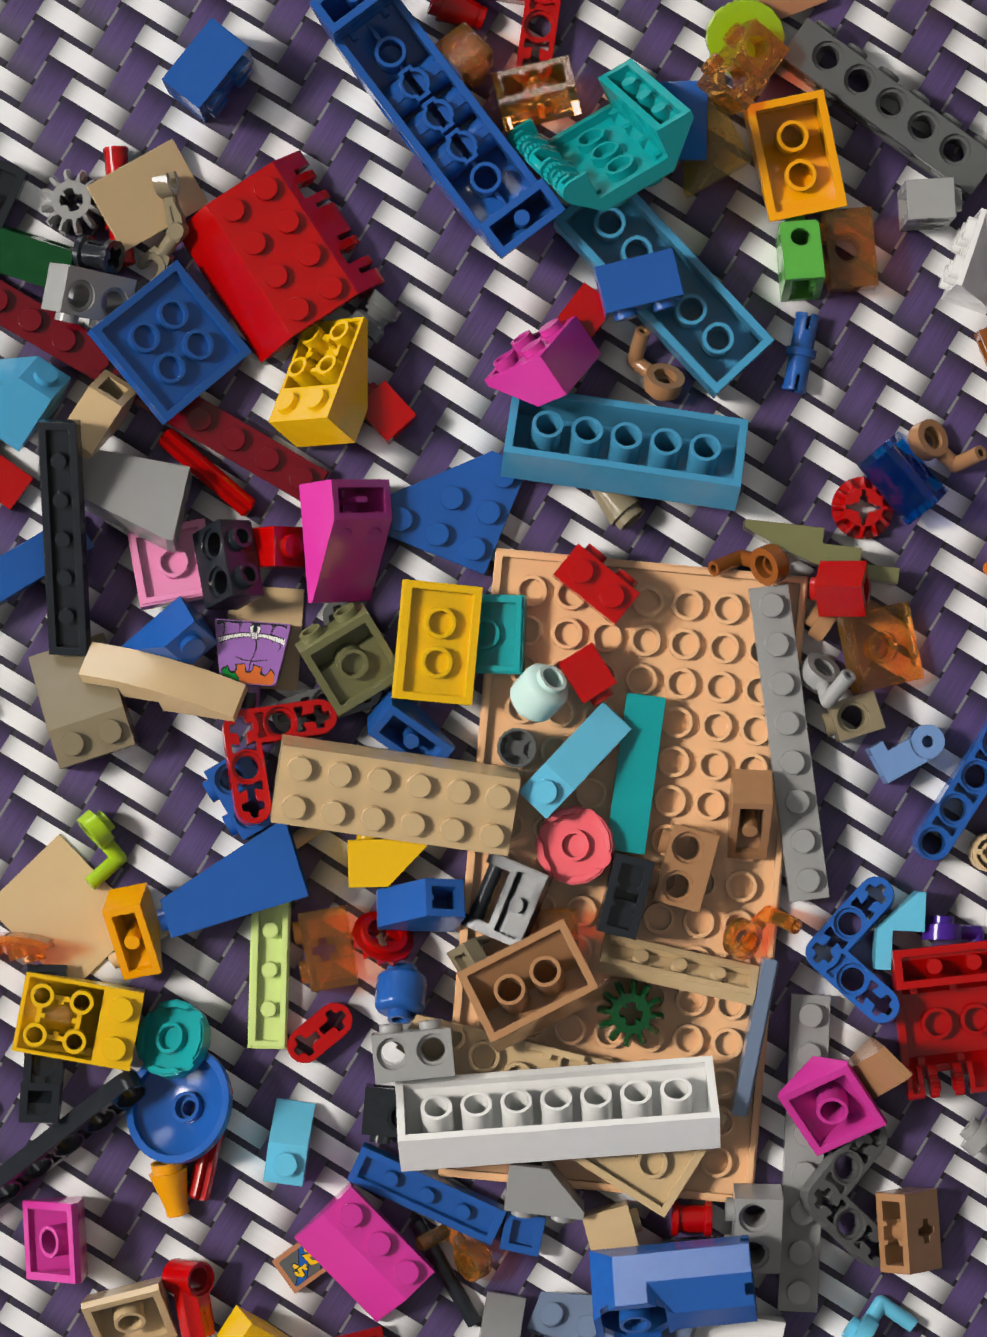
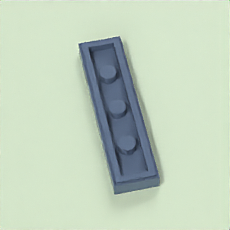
M761 956L756 996L753 1006L750 1008L730 1106L731 1114L746 1117L749 1114L779 967L776 959Z

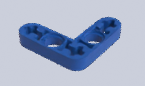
M874 876L862 882L813 936L806 946L805 955L809 964L871 1021L876 1024L887 1025L894 1022L900 1014L901 1004L899 998L850 953L888 912L895 900V893L891 884L882 877ZM883 886L886 888L883 892L886 900L882 904L878 901L872 903L868 911L874 915L868 920L862 910L853 906V904L859 900L862 906H864L870 899V895L867 892L870 887L879 889ZM851 913L859 916L861 919L859 932L854 935H845L840 931L839 922L844 915ZM833 929L838 938L848 944L841 949L840 945L836 943L830 951L833 959L829 963L826 960H821L819 963L815 962L818 955L814 949L818 945L825 948L830 944L833 939L826 934ZM850 969H858L864 975V984L856 991H849L842 984V976ZM873 982L878 985V988L872 990V992L879 999L885 1000L887 997L892 999L889 1004L892 1012L888 1016L885 1013H880L878 1016L874 1015L873 1012L876 1010V1006L867 997L863 1004L857 1000L869 991Z

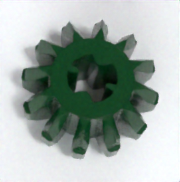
M630 979L628 992H624L622 983L616 981L614 986L619 993L618 996L614 997L606 990L602 993L603 998L609 1001L611 1006H597L598 1013L610 1014L611 1016L600 1021L599 1026L601 1029H606L615 1025L608 1036L611 1041H615L620 1033L624 1032L623 1044L626 1047H630L632 1034L636 1033L638 1041L643 1045L647 1040L642 1030L646 1028L654 1035H657L659 1029L650 1023V1019L663 1020L664 1013L651 1011L650 1008L658 1006L662 1003V999L660 996H655L647 1001L645 1000L652 990V986L649 984L643 986L638 994L636 993L637 980ZM634 1002L635 1008L641 1011L639 1019L634 1016L635 1022L627 1023L625 1016L619 1014L620 1008L623 1006L626 1009V1003Z

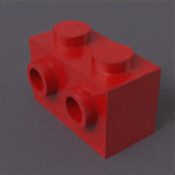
M577 544L552 577L614 626L640 594L634 589L638 582L619 568L614 573L603 563L607 557L591 544H588L586 548Z

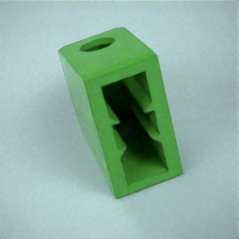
M808 215L784 219V222L779 223L776 235L780 302L820 299L825 280V269L819 221L808 220Z

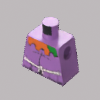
M215 619L219 675L246 684L248 690L241 708H257L260 705L261 686L278 687L292 633V625Z

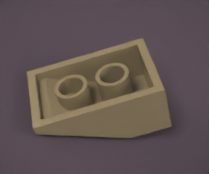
M104 633L91 636V643L93 641L107 644ZM48 650L28 658L47 731L60 769H67L140 745L125 697H123L119 688L83 683L78 673L86 656L49 655Z

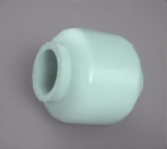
M535 663L528 667L510 689V698L516 711L522 717L534 722H544L552 718L565 704L569 696L567 680L561 670L555 666Z

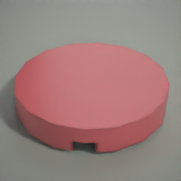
M580 806L560 808L552 813L542 823L535 842L537 859L544 871L559 882L570 885L590 883L602 876L612 863L615 851L613 831L606 819L593 809Z

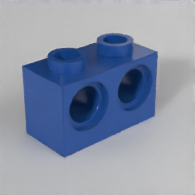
M243 757L236 762L235 768L241 772L244 779H251L256 776L258 767L253 759ZM226 759L204 771L207 780L202 782L213 803L220 800L227 814L222 816V819L231 835L234 837L240 834L242 840H246L273 823H271L270 814L266 820L256 826H247L237 819L234 812L231 790L226 789L221 781V776L227 769ZM257 783L250 787L240 786L238 791L241 793L247 790L248 802H255L253 790L261 789V784ZM269 787L270 798L272 803L273 792ZM257 803L260 805L261 809H263V804Z

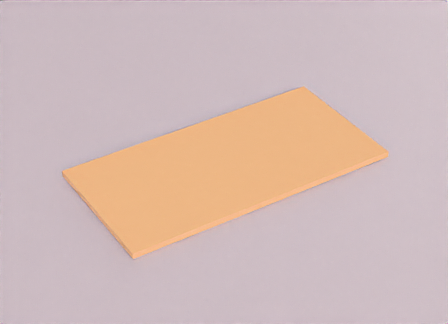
M496 548L491 594L527 596L525 670L535 663L552 665L561 670L557 665L559 662L592 642L617 682L610 687L614 694L605 699L604 702L622 719L626 693L666 698L645 855L622 851L614 852L655 862L654 867L660 869L664 853L657 852L663 829L670 830L672 823L720 836L700 912L654 901L651 899L653 891L648 890L636 939L759 966L761 956L774 958L783 851L773 775V810L767 860L727 858L729 794L732 769L772 770L748 593L750 588L766 587V585L757 581L752 571L730 570L718 576H713L710 574L708 567L607 558L603 564L614 573L620 568L638 582L634 589L640 593L613 626L552 577L568 557L567 554ZM787 575L784 580L773 585H789L800 667L808 577ZM484 674L476 762L511 767L501 761L497 753L499 738L505 731L512 728H521L528 731L536 742V753L529 764L523 767H512L518 769L521 778L520 788L602 703L600 702L593 706L589 700L582 704L567 681L569 696L565 704L552 718L544 722H534L522 717L514 708L510 698V689L520 675ZM620 742L555 811L571 806L593 809L604 817L609 824ZM520 793L518 794L508 856L505 857L547 874L537 859L535 846L537 834H539L542 823L546 818ZM684 836L678 840L676 851L681 858L689 859L697 853L698 844L693 837ZM468 851L464 886L465 913L467 914L471 910L489 866V863L486 862L488 853ZM611 864L602 876L590 883L570 885L553 878L530 935L564 919L601 993L606 990L614 997L618 996L619 993L614 986L616 981H620L624 992H628L629 978L597 971L605 932L597 931L596 924ZM503 871L484 917V921L488 923L507 880L509 871ZM672 875L666 881V891L670 896L679 897L687 890V880L683 875ZM461 925L459 945L473 937L483 936L484 934ZM489 937L490 941L484 944L482 949L487 957L509 945ZM456 974L452 1022L484 1030ZM637 980L636 993L639 994L646 984L651 985V993L645 1000L660 996L662 1003L650 1008V1010L664 1013L663 1020L650 1019V1023L659 1029L657 1035L652 1034L646 1028L642 1030L647 1040L645 1044H640L636 1033L632 1034L630 1047H626L623 1044L624 1032H621L615 1041H611L608 1038L615 1025L601 1029L599 1022L611 1016L610 1014H600L597 1012L598 1005L611 1006V1003L605 999L524 1039L617 1063L712 1056L719 1111L728 1116L720 1129L721 1148L707 1149L677 1198L725 1202L726 1197H733V1183L754 1184L769 1016L749 1114L746 1117L732 1115L730 1106L751 1005ZM634 1002L626 1003L627 1008L625 1009L622 1006L619 1014L625 1016L627 1023L635 1022L634 1016L639 1019L641 1011L635 1008ZM572 1159L552 1161L575 1189L624 1193ZM509 1164L438 1169V1175L507 1182Z

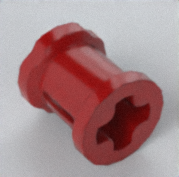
M675 1200L671 1207V1236H678L679 1232L704 1233L705 1237H711L713 1220L712 1201H705L704 1205H681L678 1200Z

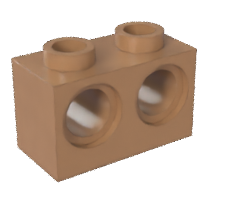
M672 823L670 830L663 829L657 852L664 854L660 869L653 868L648 889L653 891L651 899L699 913L720 836ZM684 836L693 837L698 844L697 853L689 859L681 858L676 851L678 840ZM675 874L683 875L688 884L686 892L679 897L670 896L666 891V881Z

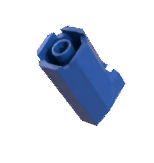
M748 1235L589 1251L593 1321L597 1337H606L605 1333L614 1337H662V1331L668 1327L669 1332L672 1333L677 1329L757 1321L755 1285Z

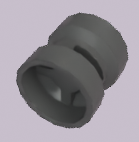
M372 289L365 297L366 303L363 306L364 308L355 309L348 318L365 317L368 320V338L377 344L384 336L383 328L391 323H395L402 316V313L381 293Z
M512 728L505 731L499 738L497 753L501 761L506 765L523 767L534 758L536 742L528 731L521 728Z

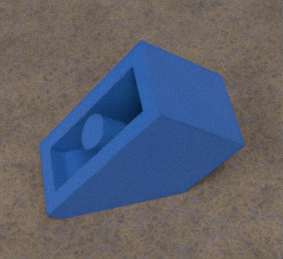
M179 596L121 647L167 657L192 665L218 642L204 617Z
M392 687L367 715L368 735L390 750L448 758L455 749L453 743L422 708L410 700L391 698Z

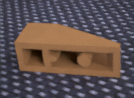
M870 1037L847 1060L872 1099L907 1081L913 1075L884 1045L873 1037Z

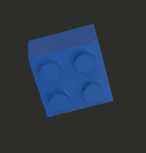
M211 17L164 75L162 81L169 95L206 123L211 116L216 119L224 111L229 103V99L226 97L235 86L241 88L249 80L254 72V69L251 68L254 61L249 47Z

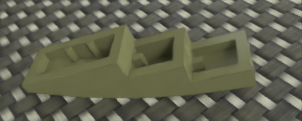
M751 519L743 521L742 530L766 544L778 545L786 555L818 568L820 561H861L862 548L823 544L825 528ZM868 565L870 582L892 586L898 584L900 568Z

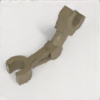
M176 171L152 177L155 192L164 202L168 229L162 242L154 245L139 258L137 267L140 270L146 269L152 260L155 261L158 265V271L153 278L173 263L175 256L172 253L178 244L188 236L190 230L177 197L180 192V183Z

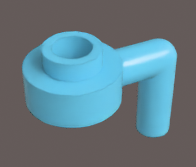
M878 1295L861 1319L854 1316L849 1321L841 1336L873 1337L883 1314L908 1332L912 1331L918 1319L886 1296Z

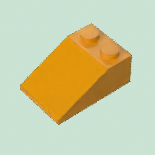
M824 89L745 106L743 116L769 223L848 206Z

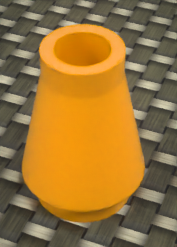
M159 1161L152 1162L150 1164L152 1172L149 1174V1177L165 1208L166 1216L168 1218H175L189 1213L187 1165H173Z

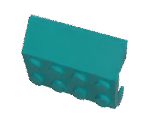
M631 58L598 77L599 83L609 102L608 105L548 140L538 133L531 118L515 126L508 133L507 141L513 149L549 185L551 184L552 188L569 204L607 211L610 208H616L625 204L629 197L642 189L657 185L663 180L664 176L675 170L694 116L688 107Z

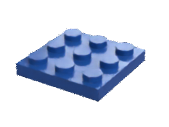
M178 260L173 262L87 332L162 425L172 419L252 352Z

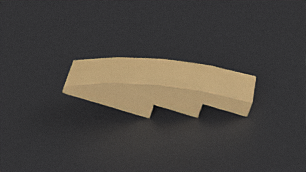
M93 641L78 673L83 683L119 688L123 697L159 702L163 711L232 722L236 721L248 690L246 684L206 669L151 653Z

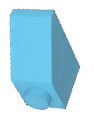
M284 1098L276 1099L263 1181L303 1186L316 1103Z

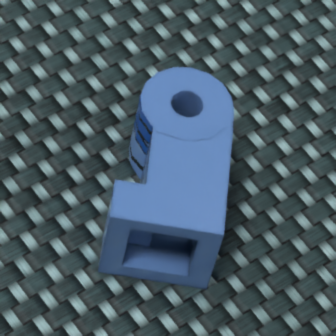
M926 724L913 728L909 732L907 739L888 749L884 742L880 741L866 748L865 751L883 784H886L937 757L945 747V738L939 728Z

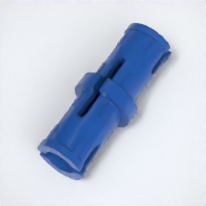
M796 312L791 346H786L785 355L788 356V362L781 389L788 392L794 390V393L806 394L811 360H815L817 351L813 350L820 316L813 313L811 316H808V312Z

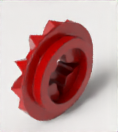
M865 476L852 478L844 482L835 492L831 503V513L836 526L844 534L855 539H870L881 534L890 525L895 509L891 492L879 480ZM862 491H865L868 504L879 507V510L875 509L867 513L864 525H861L862 518H860L858 511L846 509V506H852L860 501Z
M377 911L361 915L354 923L351 936L354 938L353 948L363 951V960L369 957L376 959L378 966L388 962L394 967L400 960L406 961L414 945L411 931L378 930ZM380 931L383 932L382 936L387 943L386 946H381L379 939L376 938Z

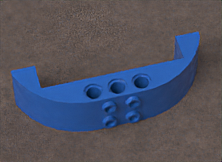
M311 0L309 2L325 32L380 111L459 214L497 256L503 259L566 211L544 179L537 180L401 0Z

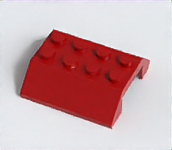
M300 150L272 161L206 204L186 222L190 230L188 236L182 241L261 363H264L293 344V338L356 297L361 300L372 289L376 290L386 282L377 267L361 274L362 271L374 263L369 255L360 257L349 264L342 256V254L354 250L360 241L356 235L340 241L352 229L334 202L318 208L330 199L327 190L319 191L306 198L299 190L308 187L317 178L313 169L301 173L310 164Z
M987 940L892 950V991L899 998L901 1004L900 1014L895 1020L900 1062L913 1074L904 1082L908 1101L926 1098L924 1079L927 1080L930 1097H940L941 1081L938 1078L937 1072L950 1071L952 1089L955 1095H965L963 1075H966L970 1094L987 1092Z

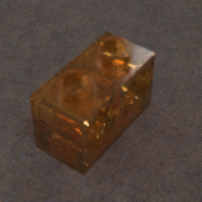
M756 18L742 24L737 22L726 32L723 37V41L726 44L719 53L712 54L701 67V72L704 74L696 84L697 87L729 115L748 109L790 50ZM747 41H750L755 47L754 58L747 51ZM726 71L733 77V88H730L725 82L724 75Z

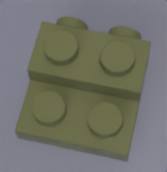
M353 603L343 605L334 612L333 617L335 620L323 627L320 624H313L305 628L299 635L301 640L295 643L300 655L338 717L393 684L395 656L363 603L356 607Z

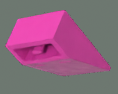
M330 479L300 484L308 603L370 601L392 522L389 479Z

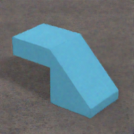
M913 891L873 927L872 968L891 970L893 931L925 932L926 892Z

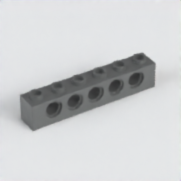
M807 18L779 56L777 64L814 91L824 89L825 98L933 178L954 177V188H961L962 199L966 201L987 174V140L978 135H975L974 138L961 130L963 125L954 116L946 112L941 115L929 106L931 101L924 94L915 89L909 92L898 84L899 78L891 70L884 66H880L878 69L866 60L867 54L861 48L852 43H848L846 46L835 38L836 32L828 24L821 20L813 22ZM821 52L831 53L836 59V66L831 69L820 67L816 61V55ZM852 75L864 77L867 81L868 89L864 92L853 91L848 85V78ZM884 98L894 99L899 105V113L892 116L883 113L879 105L880 100ZM916 121L927 123L931 129V136L925 139L916 137L912 132L911 124ZM947 144L957 145L962 151V160L952 162L946 159L943 154V147Z

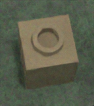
M874 690L839 700L832 708L826 709L827 713L821 714L828 737L834 735L836 742H842L886 728ZM848 706L856 707L861 713V722L854 729L844 726L841 720V714Z

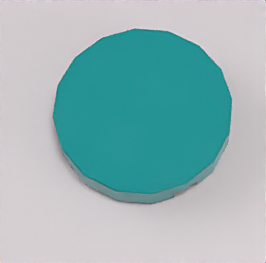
M178 999L167 1000L156 1005L158 1008L152 1014L148 1012L143 1018L137 1033L136 1050L139 1058L143 1060L145 1068L150 1073L170 1080L183 1078L199 1067L205 1059L210 1046L211 1029L206 1015L197 1006Z

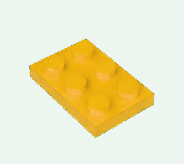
M409 579L402 580L391 698L472 706L483 587Z

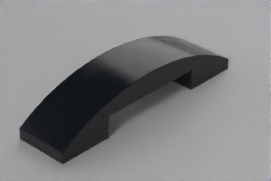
M27 964L28 972L68 977L67 965ZM24 1053L23 1082L20 1085L19 1123L59 1124L65 1060Z

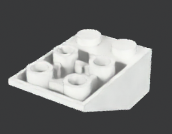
M981 208L974 217L969 216L966 223L963 222L961 229L958 228L951 246V251L957 252L954 260H950L949 265L945 266L938 287L945 289L941 300L986 315L987 209Z

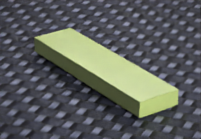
M292 901L251 914L247 1048L287 1049Z

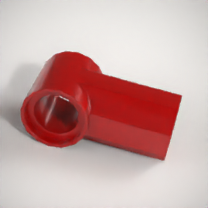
M175 1258L165 1265L162 1273V1283L169 1293L174 1294L181 1336L209 1337L215 1334L216 1329L209 1296L215 1281L213 1268L206 1262Z

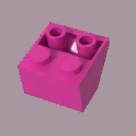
M576 315L561 322L558 318H555L543 325L538 332L532 334L528 330L513 339L510 343L513 348L493 362L495 368L484 381L488 387L539 407L567 395L601 355V352Z

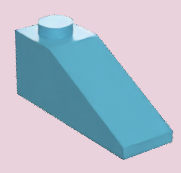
M603 701L519 789V793L547 819L632 728Z

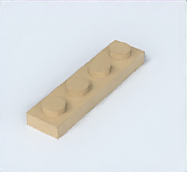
M605 933L597 971L753 1006L760 966Z

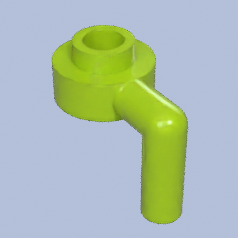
M88 809L76 821L86 835L108 857L84 878L95 890L125 864L127 856L114 840L115 838L111 831L115 826L109 818L100 810L94 814Z

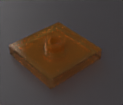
M908 601L867 610L866 617H836L846 669L852 671L856 677V680L850 686L852 694L924 678Z

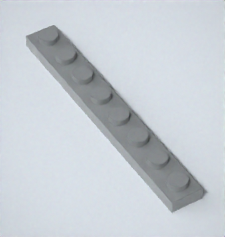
M781 584L750 588L748 593L789 902L827 898L830 895L789 585Z
M790 993L786 1084L812 1056L828 1058L830 995ZM786 1109L782 1171L783 1226L780 1274H778L777 1310L817 1313L821 1225L803 1209L800 1204L799 1195L804 1183L823 1161L824 1154L817 1156ZM815 1191L814 1195L817 1197L815 1204L822 1205L823 1191Z

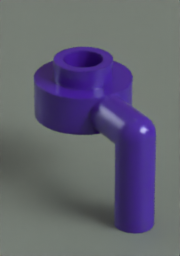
M930 916V924H925L922 940L983 941L985 940V932L980 925L954 924V916Z

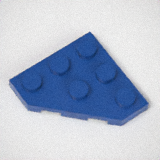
M491 451L390 494L392 522L388 537L485 575L523 480L500 476L503 455Z

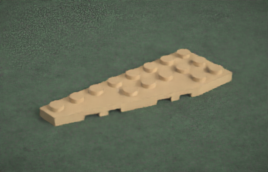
M417 1014L407 1029L419 1028L418 1021L438 1018ZM442 1019L443 1026L451 1025L456 1075L617 1063L528 1040H522L497 1053L485 1030ZM434 1037L426 1039L421 1046L424 1055L431 1059L439 1058L445 1051L443 1042ZM398 1043L396 1049L405 1054L403 1046ZM719 1111L721 1129L728 1116ZM707 1149L572 1160L665 1218Z

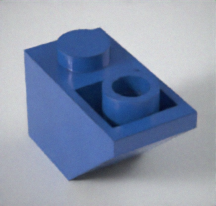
M423 878L377 889V929L455 932L465 918L464 880Z

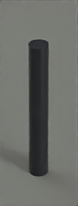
M424 1217L416 1219L409 1224L466 1325L468 1328L474 1326L482 1320Z

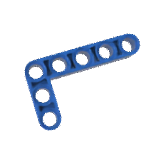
M987 720L913 834L912 847L914 852L921 858L927 860H940L950 852L987 794ZM972 765L979 766L984 774L982 783L975 788L969 786L965 781V772ZM951 798L958 799L962 805V814L954 821L946 818L943 812L945 802ZM930 831L936 832L941 838L940 848L932 854L927 853L922 847L923 836Z

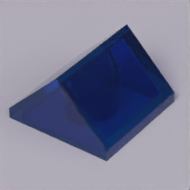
M899 432L895 433L857 465L907 526L939 502L948 492L925 462L915 456L910 449L909 443Z

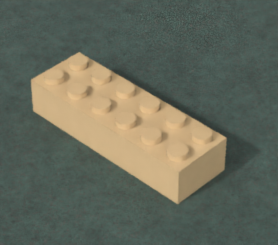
M282 734L271 803V823L508 856L521 778L518 769L512 767Z

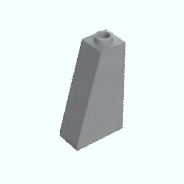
M98 450L90 460L82 455L85 510L169 552L176 553L193 480L190 467ZM38 465V476H40V467H39V465Z

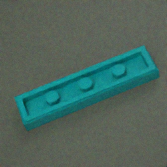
M626 693L623 720L632 729L620 741L609 817V826L614 835L615 851L645 855L666 698Z

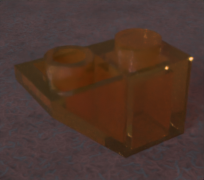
M465 21L435 43V46L466 86L470 84L475 88L492 74L489 69L493 67V50Z

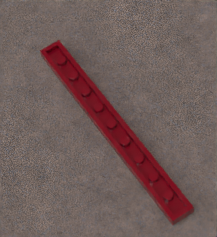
M0 280L1 327L92 380H95L106 369L126 381L87 334V330L77 324L54 320L56 312L41 309V303ZM136 395L133 404L155 416L142 399ZM200 396L167 422L170 426L300 501V484L324 481L329 474L328 471Z

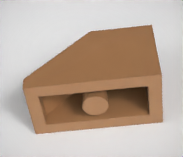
M732 769L729 794L727 858L767 860L773 810L772 770Z

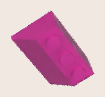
M349 1182L294 1236L295 1240L376 1322L406 1301L435 1272L433 1265L352 1182Z

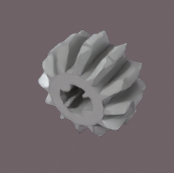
M65 169L63 173L64 182L60 183L54 175L49 178L55 187L54 191L47 188L41 190V195L51 201L41 204L40 210L42 213H52L47 218L46 223L50 227L60 223L59 232L61 235L66 236L73 225L74 232L79 237L84 232L82 224L87 223L90 229L95 230L98 226L91 217L93 215L103 217L86 186L97 181V179H93L86 184L88 179L86 171L81 170L76 180H74L70 169ZM75 194L83 203L82 205L77 203L79 209L71 211L64 203L65 201L70 202L68 197Z

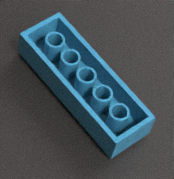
M637 193L629 197L625 204L616 208H610L607 211L571 204L564 213L554 220L553 228L593 270L597 266L673 248L684 292L683 298L677 300V307L656 313H654L653 307L637 310L638 319L650 329L653 335L713 399L773 343L774 339Z
M568 393L539 407L512 396L500 476L735 511L741 489L749 420Z

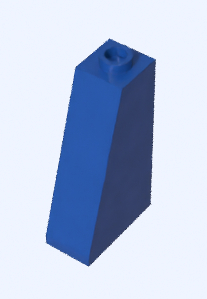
M275 823L160 900L162 908L156 910L162 931H169L171 938L310 896V890L290 825Z

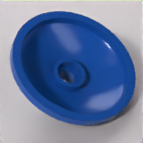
M207 1052L205 1059L194 1072L183 1078L169 1080L150 1073L144 1067L145 1065H143L137 1074L147 1088L146 1094L138 1103L126 1111L128 1129L137 1147L148 1157L173 1165L192 1162L208 1153L224 1134L232 1112V1086L224 1066L215 1056ZM195 1104V1110L191 1115V1107Z

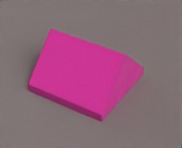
M812 1056L778 1093L779 1101L817 1156L887 1125L886 1118L848 1061Z
M84 1196L22 1200L26 1279L70 1284L82 1283L88 1276Z

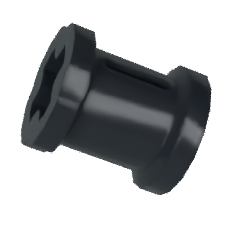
M82 234L74 243L72 258L75 266L86 269L91 267L99 268L104 273L115 275L124 264L125 248L121 241L109 239L105 242L96 240L90 234Z

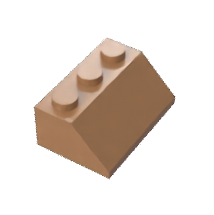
M564 919L456 973L497 1053L604 999Z

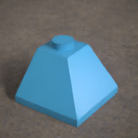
M39 356L0 359V439L20 452L38 431L37 422L41 419H48L59 407L71 377Z

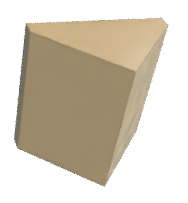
M162 1276L88 1294L81 1302V1310L93 1337L178 1336L168 1292L162 1283Z

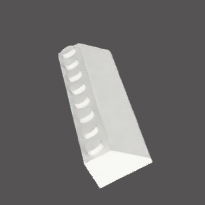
M712 1056L459 1074L449 1077L395 1082L397 1139L401 1172L721 1148L720 1113Z

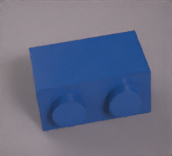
M673 248L594 267L593 273L604 317L614 316L615 322L638 317L637 310L653 307L654 313L677 307L676 301L681 300L684 295Z

